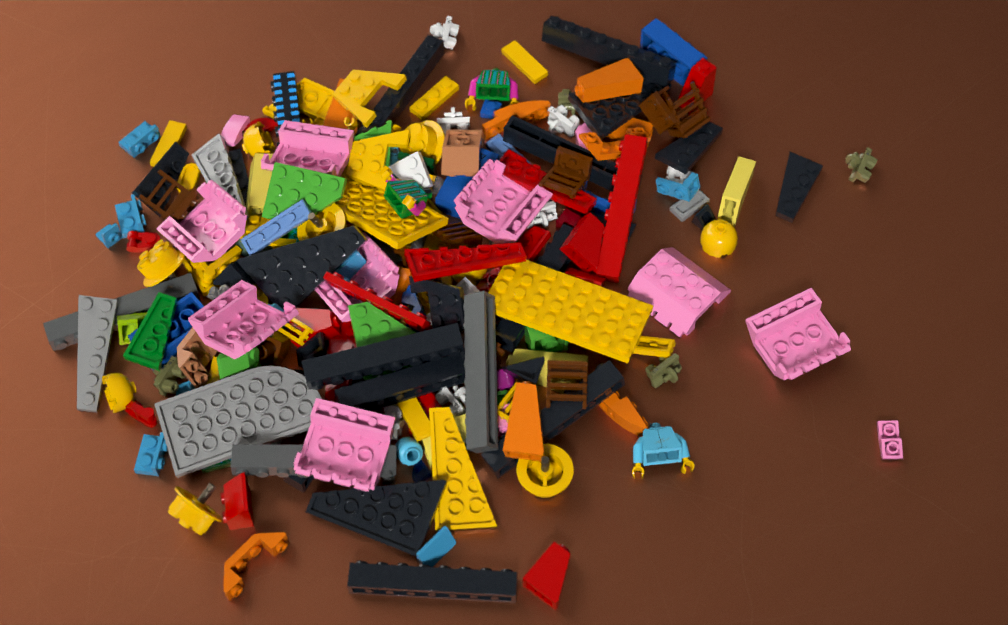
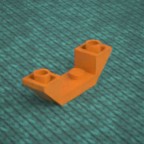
M643 127L629 128L625 133L647 137V142L651 139ZM596 132L581 133L578 136L598 161L617 159V157L621 156L622 151H619L620 141L602 142Z
M284 532L253 534L224 563L223 591L229 601L233 597L239 596L243 591L244 583L236 573L241 572L247 562L261 552L262 547L274 557L278 553H282L289 543L287 534Z

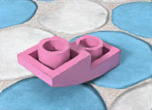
M233 114L221 133L226 146H236L243 138L242 131L250 123L248 116Z
M878 421L877 433L882 459H903L902 438L899 437L898 421Z

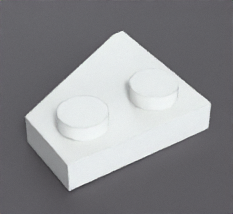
M417 151L389 166L393 174L402 181L415 180L422 189L434 186L421 152Z

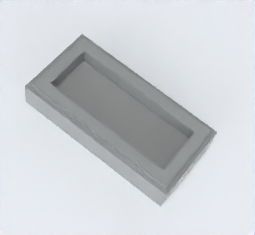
M699 189L690 202L681 199L670 207V211L683 222L706 206L710 199Z

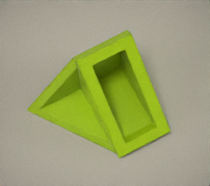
M147 312L116 315L120 345L130 344L128 335L139 328Z

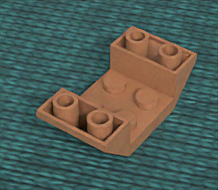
M446 130L442 146V175L449 177L456 175L472 177L476 175L480 170V149H484L485 145L483 130Z
M192 327L177 346L178 367L195 388L205 386L211 378L205 367L218 351L205 345Z

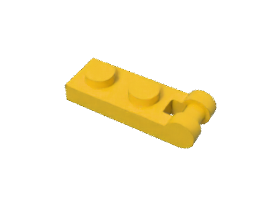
M236 245L204 269L200 284L203 287H210L212 280L219 276L230 263L240 259L242 249Z

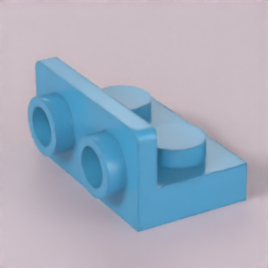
M144 121L118 143L122 149L135 158L149 145L156 142L161 135L158 126L155 124L151 126Z
M133 194L131 195L132 201L115 205L123 238L128 236L129 231L145 232L143 225H146L144 214L140 215V211L143 210L140 200H136Z
M160 432V436L143 435L134 467L136 474L159 476L160 470H163L165 451H168L163 432Z

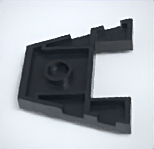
M409 276L411 293L428 292L433 329L458 323L459 330H464V288L439 283L432 279L414 282L412 276Z

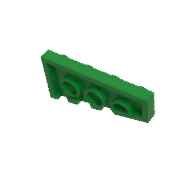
M161 292L157 294L123 354L125 360L160 371L178 302L175 297Z

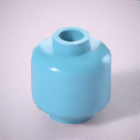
M403 437L396 443V457L404 465L412 466L422 459V446L414 438Z

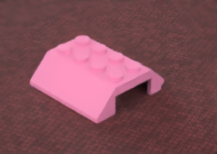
M285 120L278 131L280 144L270 161L269 155L264 154L261 159V169L272 172L274 163L278 162L340 177L349 162L354 130Z
M489 159L454 199L456 204L455 210L463 224L492 242H516L551 199L553 193L540 187L538 184L532 192L503 175L506 167L505 164L498 160L494 163L493 160Z
M209 180L207 184L204 182L197 189L204 200L183 221L178 224L169 216L157 228L166 239L193 263L217 260L245 232L246 207L216 182Z
M362 232L368 241L358 250L367 262L350 280L360 284V288L364 290L367 288L372 289L381 298L383 296L391 298L396 293L399 267L372 241V238L366 232ZM326 281L315 290L342 322L351 321L348 305L363 303L329 285Z
M673 247L661 249L637 272L627 289L629 290V297L653 305L651 316L658 312L655 319L665 327L672 323L669 330L679 337H682L683 334L688 336L695 329L696 320L714 302L719 304L731 292L728 287Z
M241 280L191 315L188 321L205 345L233 359H237L296 317L299 312L295 309L294 305L288 302L284 303V312L258 300L256 287Z
M812 288L749 317L745 321L753 346L774 376L783 380H792L802 375V371L808 372L819 367V363L825 364L835 359L836 355L841 356L851 351L850 340L847 335L842 332L839 337L820 311L822 301Z
M316 398L310 415L311 424L302 451L296 455L293 470H296V474L308 477L312 474L316 479L328 482L334 480V483L348 487L354 485L355 489L367 492L370 489L374 490L379 482L389 451L395 417Z

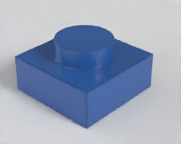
M485 100L480 117L494 119V111L501 109L502 103Z

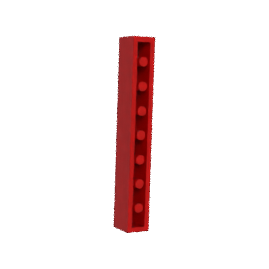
M625 134L624 140L620 141L619 151L622 152L621 156L616 159L615 168H618L617 174H614L612 178L614 190L609 193L608 202L611 203L610 209H606L604 220H607L606 227H603V242L600 249L598 267L593 270V273L606 278V281L619 283L648 145L647 137Z

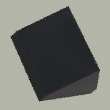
M706 205L692 220V223L701 230H703L707 223L716 220L710 206Z

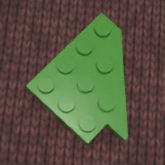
M275 162L262 217L273 219L302 199L306 201L311 212L317 215L343 198L347 179Z
M369 302L348 305L357 347L416 333ZM411 365L403 366L401 369H406V368H409V367H412V366H411ZM387 370L383 371L382 374L386 375L395 371ZM366 375L363 377L364 380H369L372 378H376L379 375Z

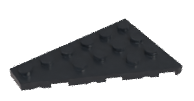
M643 79L641 93L582 103L574 92L568 94V100L592 132H596L602 140L642 112L638 105L653 93L659 92L665 87ZM671 84L668 85L670 89L666 91L667 93L671 91Z
M351 226L240 258L237 262L272 303L277 304L283 310L285 302L297 308L325 281L323 277L326 272L333 274L368 239L356 226Z
M441 479L376 486L374 490L370 489L368 492L355 488L315 492L312 494L305 512L416 556V553L423 547L448 481Z

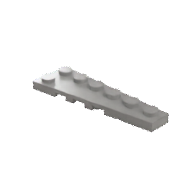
M217 134L194 152L192 157L207 183L209 180H213L245 206L225 140L222 135ZM246 209L245 214L247 215V219H248V218H249V215H248V212H247V209Z
M79 295L78 411L98 413L103 387L102 376L105 375L118 306L117 299Z

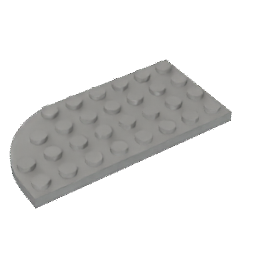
M262 366L168 398L154 405L173 469L178 478L231 459L232 444L269 445L308 431L311 424L310 415L316 398H322L317 390L308 389L306 378L300 373L280 366Z

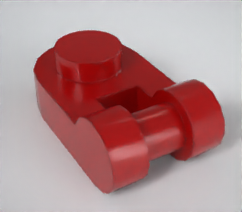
M129 231L127 236L129 242L127 243L126 250L129 252L150 251L161 238L155 232Z
M137 400L131 401L126 405L125 411L132 418L149 428L157 425L158 421L152 408H144Z

